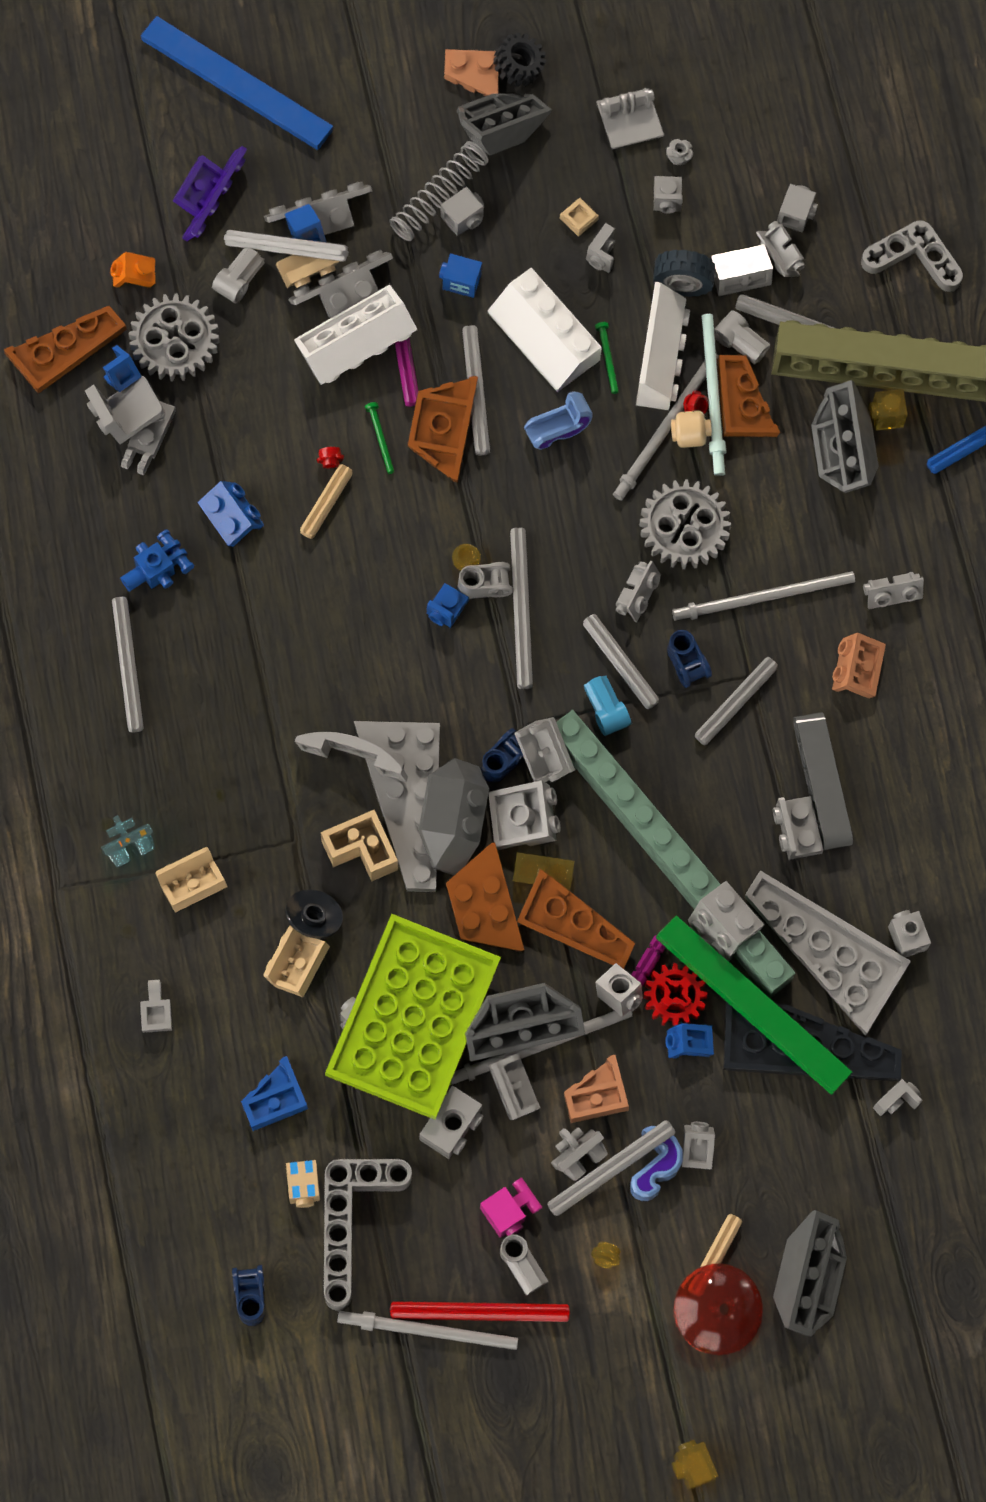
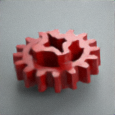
M673 963L672 970H668L665 965H662L661 974L653 971L651 974L654 982L647 980L645 983V987L651 990L643 993V998L650 1000L645 1005L646 1010L654 1009L652 1019L654 1020L659 1016L662 1017L663 1026L667 1024L668 1020L672 1021L673 1027L677 1026L679 1021L689 1024L690 1016L695 1020L699 1018V1013L696 1009L704 1010L706 1004L700 1001L707 998V992L700 991L705 986V982H697L698 976L694 972L689 974V968L686 965L682 970H678L677 963ZM670 978H680L681 980H671ZM657 987L659 992L662 993V999L659 1003L656 999ZM691 988L694 991V1003L688 997V992ZM677 991L681 993L680 998L675 997L673 1000L670 998L671 992L674 994ZM679 1010L681 1013H671L668 1011Z

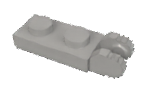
M160 401L165 411L164 414L131 437L128 448L123 456L121 467L128 469L132 464L135 454L139 453L143 456L138 464L137 473L142 475L146 473L152 458L155 459L176 411L174 406Z

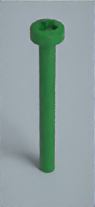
M600 322L595 325V329L600 331L612 394H616L619 391L606 331L609 329L608 322Z
M371 402L365 405V410L370 412L387 473L391 474L394 473V468L376 411L379 405L377 402Z

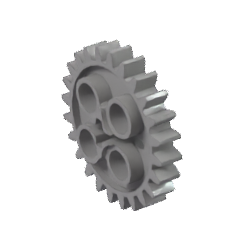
M165 294L161 303L153 298V307L144 304L145 314L136 312V319L139 322L131 321V328L134 331L129 332V338L132 340L129 343L130 349L134 351V360L141 359L139 361L141 369L149 366V375L158 371L160 380L163 379L165 374H169L171 381H174L176 374H179L180 378L185 380V373L189 372L195 377V368H199L202 371L205 370L203 361L213 362L210 353L218 352L215 345L219 343V335L216 334L219 332L218 325L214 324V315H208L207 306L199 309L200 302L198 299L190 304L188 295H186L183 301H179L178 294H175L173 300L169 301ZM168 317L176 318L172 323L164 321ZM192 330L200 332L197 336L187 335ZM154 338L161 340L158 344L149 343ZM176 352L184 353L180 358L172 357Z
M685 479L683 487H679L675 480L673 481L672 489L663 484L662 494L654 490V500L646 499L645 505L647 508H642L641 516L644 518L640 519L639 526L644 528L641 530L640 536L648 537L645 540V547L654 546L651 553L652 556L659 553L662 554L661 563L669 558L671 559L672 568L676 565L677 561L681 562L682 569L686 568L687 562H691L692 566L697 568L698 560L707 565L709 561L708 555L716 559L718 556L717 549L724 550L725 543L723 541H727L730 535L727 530H730L731 522L726 521L729 519L730 512L723 511L726 505L725 501L717 503L718 492L711 496L709 495L710 486L700 490L699 481H697L693 487H689V482ZM684 503L687 508L679 510L674 507V504ZM698 505L699 508L691 516L690 524L685 525L678 541L672 544L671 541L679 533L680 524L683 525L687 521L693 507ZM708 517L711 523H700L698 518ZM661 525H669L673 530L663 532L659 527ZM685 539H693L697 544L695 546H687L683 541Z

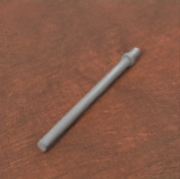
M705 361L628 473L621 476V483L613 493V496L618 500H623L629 489H634L637 484L636 479L671 430V420L676 419V415L684 411L683 402L685 397L698 390L706 379Z
M853 571L697 605L692 602L688 603L687 607L673 609L672 614L674 621L690 617L691 620H694L699 615L854 583L855 576Z
M616 1011L586 1021L584 1022L585 1034L633 1017L632 1012L629 1011L622 1017ZM580 1036L500 1054L473 1065L469 1063L464 1064V1068L455 1071L451 1084L453 1085L467 1079L469 1082L475 1080V1076L490 1071L489 1064L519 1053L520 1059Z

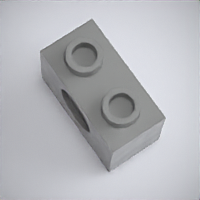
M452 1085L443 1100L436 1120L429 1119L419 1134V1140L450 1159L453 1153L458 1155L467 1142L464 1138L470 1128L475 1130L484 1117L480 1114L482 1104ZM449 1118H457L462 1125L458 1130L453 1131L445 1126V1122Z

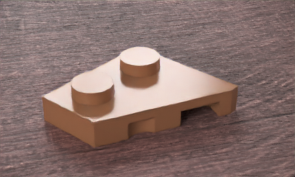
M445 49L444 79L454 84H460L472 93L477 91L485 96L498 94L499 71L496 72L495 70L497 64H493L496 51Z
M616 1055L608 1057L607 1062L595 1071H590L580 1083H575L564 1092L571 1123L629 1111Z

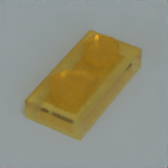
M517 852L513 881L534 884L540 869H543L570 890L575 861Z

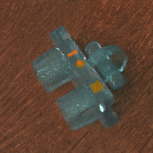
M117 815L112 818L115 826L106 830L109 838L119 833L121 837L100 847L105 856L108 855L116 867H120L131 861L124 848L125 846L134 842L140 855L155 849L150 835L153 831L149 824H145L127 833V829L135 826L133 819L130 818L121 822Z

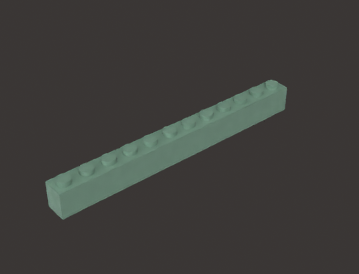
M571 710L556 723L573 766L693 909H695L702 898L721 884L574 710ZM760 930L741 944L733 955L769 998L792 982L795 975L793 969Z

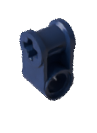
M687 630L674 632L670 637L667 652L682 685L687 688L690 686V683L700 678L712 677L709 663L699 649L694 636ZM682 641L687 644L688 649L680 651L676 649L674 643Z
M514 728L508 730L483 756L481 772L488 782H500L516 766L525 761L514 734L516 732ZM490 762H497L502 766V768L499 770H492L487 766V764H489Z
M258 1265L255 1269L246 1270L232 1268L234 1294L236 1295L240 1320L248 1326L258 1325L265 1317L263 1266ZM247 1304H257L260 1307L258 1313L254 1316L245 1315L243 1309Z

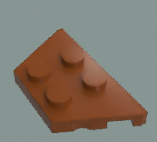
M471 376L469 379L455 383L442 384L437 388L420 390L417 395L408 448L454 482H458L478 376Z
M494 842L488 845L446 883L462 941L523 952L524 946Z

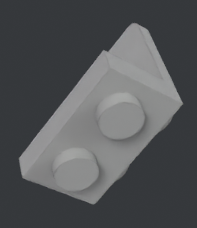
M144 376L121 392H116L108 399L103 396L95 385L85 390L90 400L87 406L95 417L99 416L100 418L96 421L105 435L110 433L119 444H122L160 418L165 412Z
M727 881L702 898L688 919L690 928L727 961L731 960L741 944L764 926L762 921Z

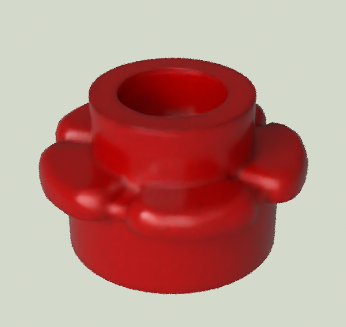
M697 390L687 395L683 402L685 412L702 411L705 414L709 405L708 398Z
M339 447L322 448L319 450L317 462L323 464V468L326 469L336 468L340 465L339 462L344 460V455H341V448Z

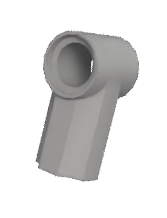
M244 247L229 268H223L213 281L212 289L233 303H238L245 295L251 279L263 266L264 259L254 249Z
M730 311L714 329V336L720 344L727 348L732 346L742 355H746L747 359L753 364L759 362L770 348V344L751 330L745 318L735 311Z
M519 1235L507 1236L501 1244L500 1256L507 1263L527 1296L548 1283V1280L528 1249L525 1239ZM511 1242L518 1243L522 1248V1254L518 1257L509 1256L505 1250L506 1245Z

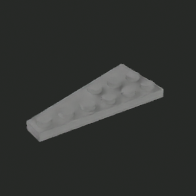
M354 721L358 737L375 744L391 755L408 776L407 782L381 775L374 767L375 761L365 758L406 890L412 892H436V869L431 867V859L424 848L418 829L428 776L439 769L440 723Z
M760 871L745 894L746 900L866 1036L911 961Z

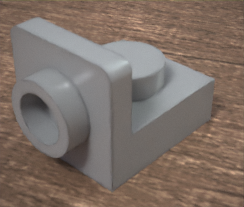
M655 176L654 211H661L667 214L681 211L683 200L682 177Z
M607 223L604 224L588 247L586 260L595 269H603L609 273L614 261L609 252L615 244L613 239L615 228Z
M901 1079L875 1104L873 1109L880 1116L887 1110L890 1114H893L904 1103L901 1097L913 1109H916L922 1102V1099L919 1097L921 1093L911 1082L906 1083Z
M692 1122L691 1125H684L682 1167L712 1169L715 1132L713 1127H709V1124L705 1122Z

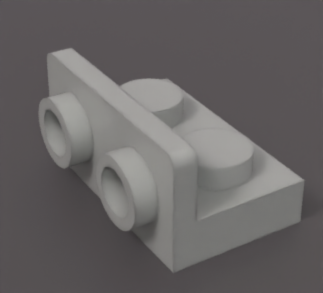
M811 796L785 801L784 797L778 798L776 807L773 808L775 824H780L782 835H779L782 852L787 851L788 860L822 854L823 846Z

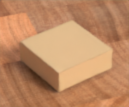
M581 198L577 199L560 214V219L578 237L598 221L599 217Z

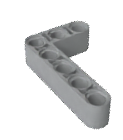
M338 1159L333 1160L326 1167L324 1296L326 1304L332 1310H344L349 1306L352 1299V1191L405 1190L411 1184L412 1170L410 1165L404 1160ZM343 1169L347 1173L346 1179L342 1182L332 1180L330 1176L334 1170ZM365 1169H372L377 1173V1177L371 1182H365L361 1179L360 1175ZM395 1169H402L406 1172L407 1177L401 1182H396L391 1179L390 1174ZM338 1198L345 1200L347 1203V1207L340 1212H336L330 1207L331 1202ZM336 1228H341L346 1231L347 1236L343 1241L336 1242L330 1238V1233ZM335 1258H342L346 1261L347 1265L344 1270L335 1272L329 1267L331 1261ZM335 1288H342L347 1294L343 1301L334 1302L329 1297L330 1292Z

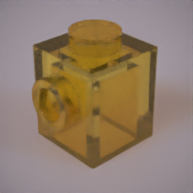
M903 389L875 392L873 402L869 403V413L871 419H874L876 431L904 427L908 414Z
M691 1440L678 1446L680 1452L674 1455L675 1462L671 1464L677 1479L684 1480L688 1491L713 1481L718 1477L704 1442L696 1444L695 1440Z

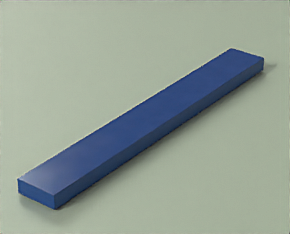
M158 16L154 18L142 33V41L316 150L322 146L332 133L333 126Z

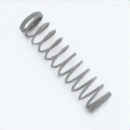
M467 141L461 147V153H455L454 160L447 161V168H441L439 175L432 176V183L427 182L425 190H419L418 197L410 199L411 205H404L403 212H397L396 217L390 219L391 227L401 238L411 241L414 238V233L410 226L398 217L399 214H403L416 230H422L421 225L406 213V207H411L421 221L429 223L427 216L420 209L413 206L412 201L414 199L419 200L420 204L430 215L436 216L434 208L420 198L421 192H425L432 203L441 209L440 205L442 202L427 190L429 184L434 186L437 193L444 200L447 201L450 198L449 194L442 187L435 184L434 178H441L443 184L452 193H458L456 186L442 176V170H447L458 185L465 186L464 180L456 172L449 169L450 162L455 163L458 170L466 178L472 179L470 171L456 161L457 155H461L466 164L476 172L480 171L477 164L485 166L488 163L486 153L472 141ZM463 149H465L468 156L463 154ZM471 150L475 151L478 155H480V157H481L484 161H482V160H480L478 157H476V156L472 153ZM467 159L470 160V161L476 166L477 169H475V168L467 161ZM459 166H461L469 174V176L466 175ZM453 174H454L455 176H457V177L461 180V182H462L463 184H461V183L453 176ZM445 181H447L454 188V190H452ZM438 188H439L442 192H444V194L448 197V199L438 190ZM432 197L435 198V199L439 202L440 205H438V204L432 199ZM424 204H426L433 211V213L429 211ZM417 211H418L426 220H424V219L417 213Z

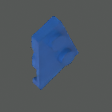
M287 1056L283 1057L279 1061L280 1065L269 1076L266 1075L259 1082L258 1087L241 1101L252 1131L308 1110Z

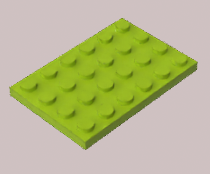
M391 914L329 1062L325 1076L436 1120L466 1046L465 1033L483 1004L501 957Z

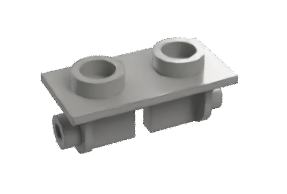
M774 221L768 226L769 231H757L756 234L761 240V245H765L767 253L770 254L775 262L776 270L784 277H799L798 271L805 267L803 263L805 259L795 244H791L788 248L785 247L792 239L783 224Z
M650 561L649 564L640 562L639 565L634 566L627 581V584L634 587V589L624 588L616 602V611L621 615H626L629 612L635 622H638L641 614L647 609L648 600L660 582L661 574L653 561Z
M909 572L893 576L892 584L889 583L888 578L869 580L868 584L863 585L864 593L868 595V610L923 599V577L920 578L919 574Z

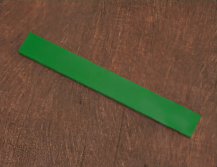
M677 915L657 934L656 939L831 1095L852 1074L848 1067Z

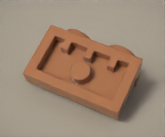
M860 633L843 638L838 647L839 657L837 667L833 672L834 682L832 690L839 692L846 689L869 699L875 697L886 644Z

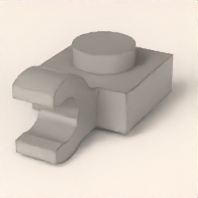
M148 980L149 1001L140 1002L142 1032L172 1030L170 999L162 1000L160 980Z

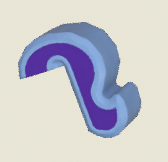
M568 393L565 401L566 405L535 416L527 421L524 429L534 448H548L552 442L558 439L573 437L588 427L593 413L582 393Z
M649 1126L643 1129L641 1135H645L656 1126ZM674 1135L654 1148L659 1155L631 1178L630 1191L635 1199L640 1201L652 1200L658 1195L661 1188L655 1182L668 1181L676 1176L683 1162V1153Z

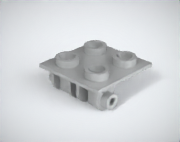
M644 88L643 90L628 92L627 94H620L619 96L597 101L612 149L664 136L653 104L654 93L652 89Z

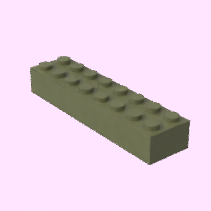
M795 320L780 321L774 345L771 374L834 383H844L852 380L858 386L986 402V345L978 347L970 346L960 341L946 343L940 342L935 338L915 339L905 334L891 336L884 335L880 331L860 332L850 327L837 329L829 328L825 324L805 325Z

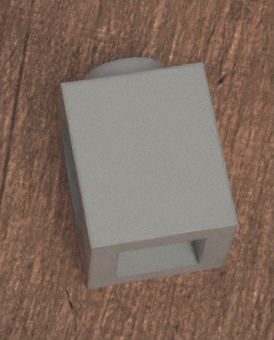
M617 963L596 981L597 997L622 1017L629 1011L635 1010L642 1002L641 983ZM619 990H626L625 993H616Z

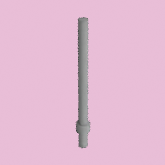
M339 1311L337 1323L361 1326L362 1330L373 1331V1328L517 1350L518 1338L378 1317L375 1316V1313L363 1311V1314Z

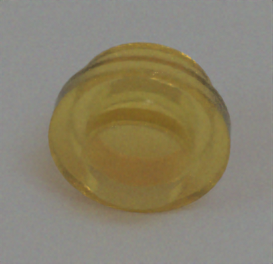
M462 544L453 552V564L460 571L469 565H479L480 552L473 545Z
M599 1242L597 1247H594L591 1252L595 1263L603 1268L618 1266L621 1261L619 1256L620 1249L611 1243Z

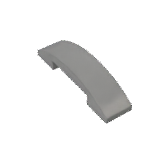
M314 732L299 735L295 739V743L301 750L325 758L328 757L331 748L373 760L375 761L374 767L379 774L407 782L408 776L391 755L375 744L359 737L336 732Z

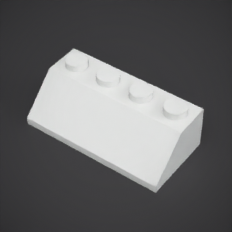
M532 268L513 280L488 310V314L557 392L600 361L602 347Z
M655 282L636 405L669 410L670 401H676L678 385L673 384L674 375L680 376L682 360L677 359L678 350L684 351L686 334H681L682 325L688 326L690 310L685 309L686 298L660 282Z
M388 285L297 337L294 341L315 377L322 385L325 382L335 381L341 373L348 369L359 367L365 359L372 355L382 354L393 343L408 339L412 332L418 329L402 300L393 288Z

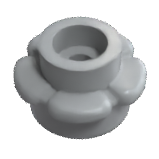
M680 139L670 142V147L666 150L670 161L676 165L686 164L693 156L690 142L687 140L680 141Z

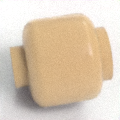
M702 411L679 412L676 415V419L671 420L673 442L677 441L681 448L704 446L707 436H712L711 419L705 420V415Z

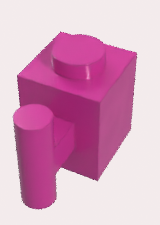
M523 1178L518 1179L512 1184L519 1193L516 1196L512 1197L507 1188L504 1187L480 1203L481 1211L500 1238L505 1234L508 1236L515 1235L523 1229L522 1223L525 1222L526 1216L521 1210L522 1207L527 1205L532 1214L542 1208Z

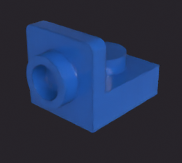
M444 583L434 600L428 602L427 614L434 623L440 626L445 624L451 628L468 603L469 597Z
M681 1023L667 1030L665 1042L669 1058H677L682 1055L701 1057L714 1055L712 1026Z

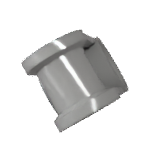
M495 562L485 565L466 566L459 573L457 589L468 596L469 599L508 596L513 593V588L509 585L508 578L510 565L506 562ZM472 578L476 580L478 584L475 586H469L464 582V580Z

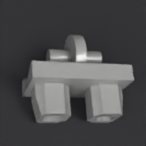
M579 1127L571 1134L563 1128L559 1132L563 1140L556 1145L558 1151L563 1153L554 1159L551 1164L556 1170L564 1172L571 1180H578L586 1172V1169L579 1162L582 1156L587 1154L593 1163H597L608 1155L601 1142L604 1137L599 1131L595 1132L593 1129L583 1135L584 1133Z

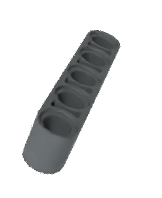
M823 712L794 717V731L823 850L850 846L853 844L852 831Z

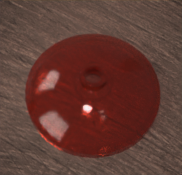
M720 1263L708 1264L695 1269L682 1281L675 1296L674 1317L681 1335L695 1349L707 1354L726 1355L742 1349L754 1338L762 1320L763 1305L757 1286L745 1272L731 1265ZM723 1303L728 1306V1312L725 1315L720 1312V1306Z

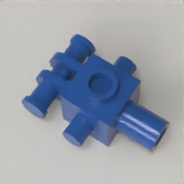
M164 530L157 536V539L164 545L162 548L158 542L149 548L145 542L136 547L139 553L134 557L136 568L120 577L129 592L145 581L151 589L160 583L166 589L173 584L170 577L175 574L174 566L176 564L179 565L183 574L188 573L194 568V564L186 557L188 553L185 549H179L181 543L171 537L169 530Z

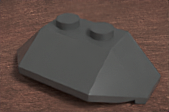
M491 94L457 108L461 125L470 140L489 156L524 143L552 111L533 94H525L524 96L516 94Z
M850 380L826 389L825 398L819 406L811 425L819 477L844 493L871 485L879 467L871 415L855 382Z
M456 758L451 759L428 776L418 829L424 848L431 859V867L451 875H456L466 866L480 843L489 787L480 767Z
M541 983L487 996L467 1029L465 1037L470 1061H475L585 1035L580 1006L546 983Z
M812 1211L787 1239L773 1296L785 1328L806 1336L815 1334L817 1329L833 1317L847 1260L844 1241L839 1230L841 1228L839 1220L819 1211Z

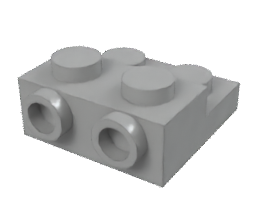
M541 780L488 792L493 837L497 849L500 850L524 844L534 846L557 841L556 833L560 832L561 827L558 817L553 815L552 805L557 804V795L554 788H550V785Z

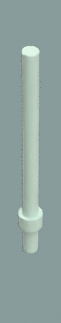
M712 314L702 315L709 416L712 425L709 452L710 455H713L714 475L723 476L725 475L724 454H726V442L722 439L714 323Z

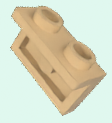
M291 255L278 261L276 266L287 288L293 285L296 288H300L310 283V277L320 273L321 277L334 272L336 270L335 266L340 261Z
M208 847L193 852L156 871L160 886L175 913L227 887L225 879L216 866Z
M290 925L286 933L281 937L275 954L268 962L264 977L276 988L304 997L330 946L325 941L300 934Z

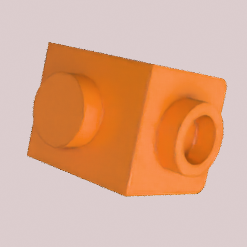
M124 252L111 266L113 286L120 287L127 282L149 288L155 284V258Z

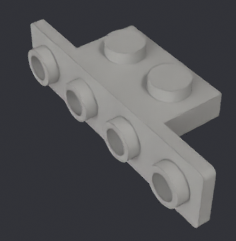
M357 182L348 185V191L338 193L337 189L327 191L321 194V199L315 201L308 197L295 201V207L286 209L285 205L271 208L269 209L270 214L265 215L264 218L268 223L285 218V213L310 204L321 222L324 235L354 226L347 199L372 192V188L370 185H363V182Z
M382 250L373 252L367 256L368 261L358 265L357 262H353L342 268L343 273L334 276L331 273L319 278L318 285L311 288L308 285L300 287L293 291L295 296L289 298L290 304L297 305L319 294L329 318H332L378 292L370 269L393 259L392 254L383 253Z

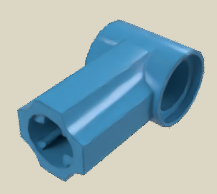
M598 676L584 685V690L595 710L597 724L604 736L631 725L629 713L623 702L618 701L607 676Z

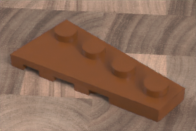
M106 306L76 319V322L65 327L62 325L52 329V332L37 338L35 336L27 339L26 343L17 347H8L4 349V353L39 394L122 334L127 328L110 306Z
M540 869L517 922L611 965L617 963L625 969L636 943L543 869Z

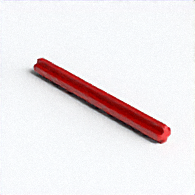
M392 1302L390 1305V1316L392 1319L567 1322L570 1318V1308L567 1304Z

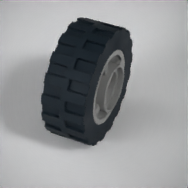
M666 251L663 254H659L658 258L655 259L653 282L654 285L655 282H660L681 296H701L702 294H707L713 288L716 265L711 258L695 251Z

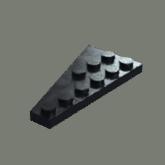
M726 1001L723 1070L809 1076ZM774 1002L852 1071L848 1078L885 1081L901 1080L902 1050L870 1037L866 1038L850 1032L847 1028L835 1026L825 1022L824 1019L786 1004Z

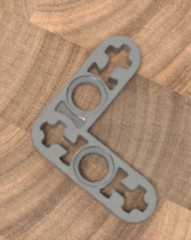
M916 221L869 246L862 255V268L870 274H876L916 253L936 284L942 290L948 292L956 290L963 278L961 268L933 228L925 221ZM916 231H918L919 233H923V232H924V233H925L924 240L922 239L921 236L915 237V236H914V235H915V232H916ZM892 242H900L903 244L904 250L896 253L890 249L889 245ZM932 250L938 251L942 259L933 262L928 258L927 253ZM870 256L873 258L881 256L878 264L874 261L869 262ZM946 273L949 276H955L953 282L950 279H944Z

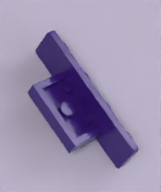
M242 146L235 150L223 169L203 155L198 157L173 199L174 203L194 216L182 237L185 241L193 237L198 238L204 231L206 224L203 222L208 215L211 216L219 206L218 197L221 193H226L233 182L230 179L233 172H238L246 160L243 158L247 151L245 147Z

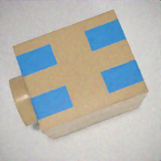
M316 1160L286 1163L290 1204L296 1203V1207L299 1208L314 1206L315 1201H320Z

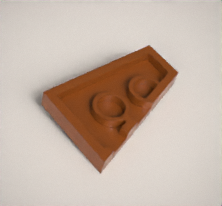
M719 355L717 358L723 436L778 437L780 431L777 424H774L771 419L767 402H764L760 394L758 381L747 356Z

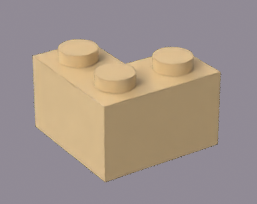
M375 810L321 832L322 844L333 867L360 856L371 881L398 870V860Z

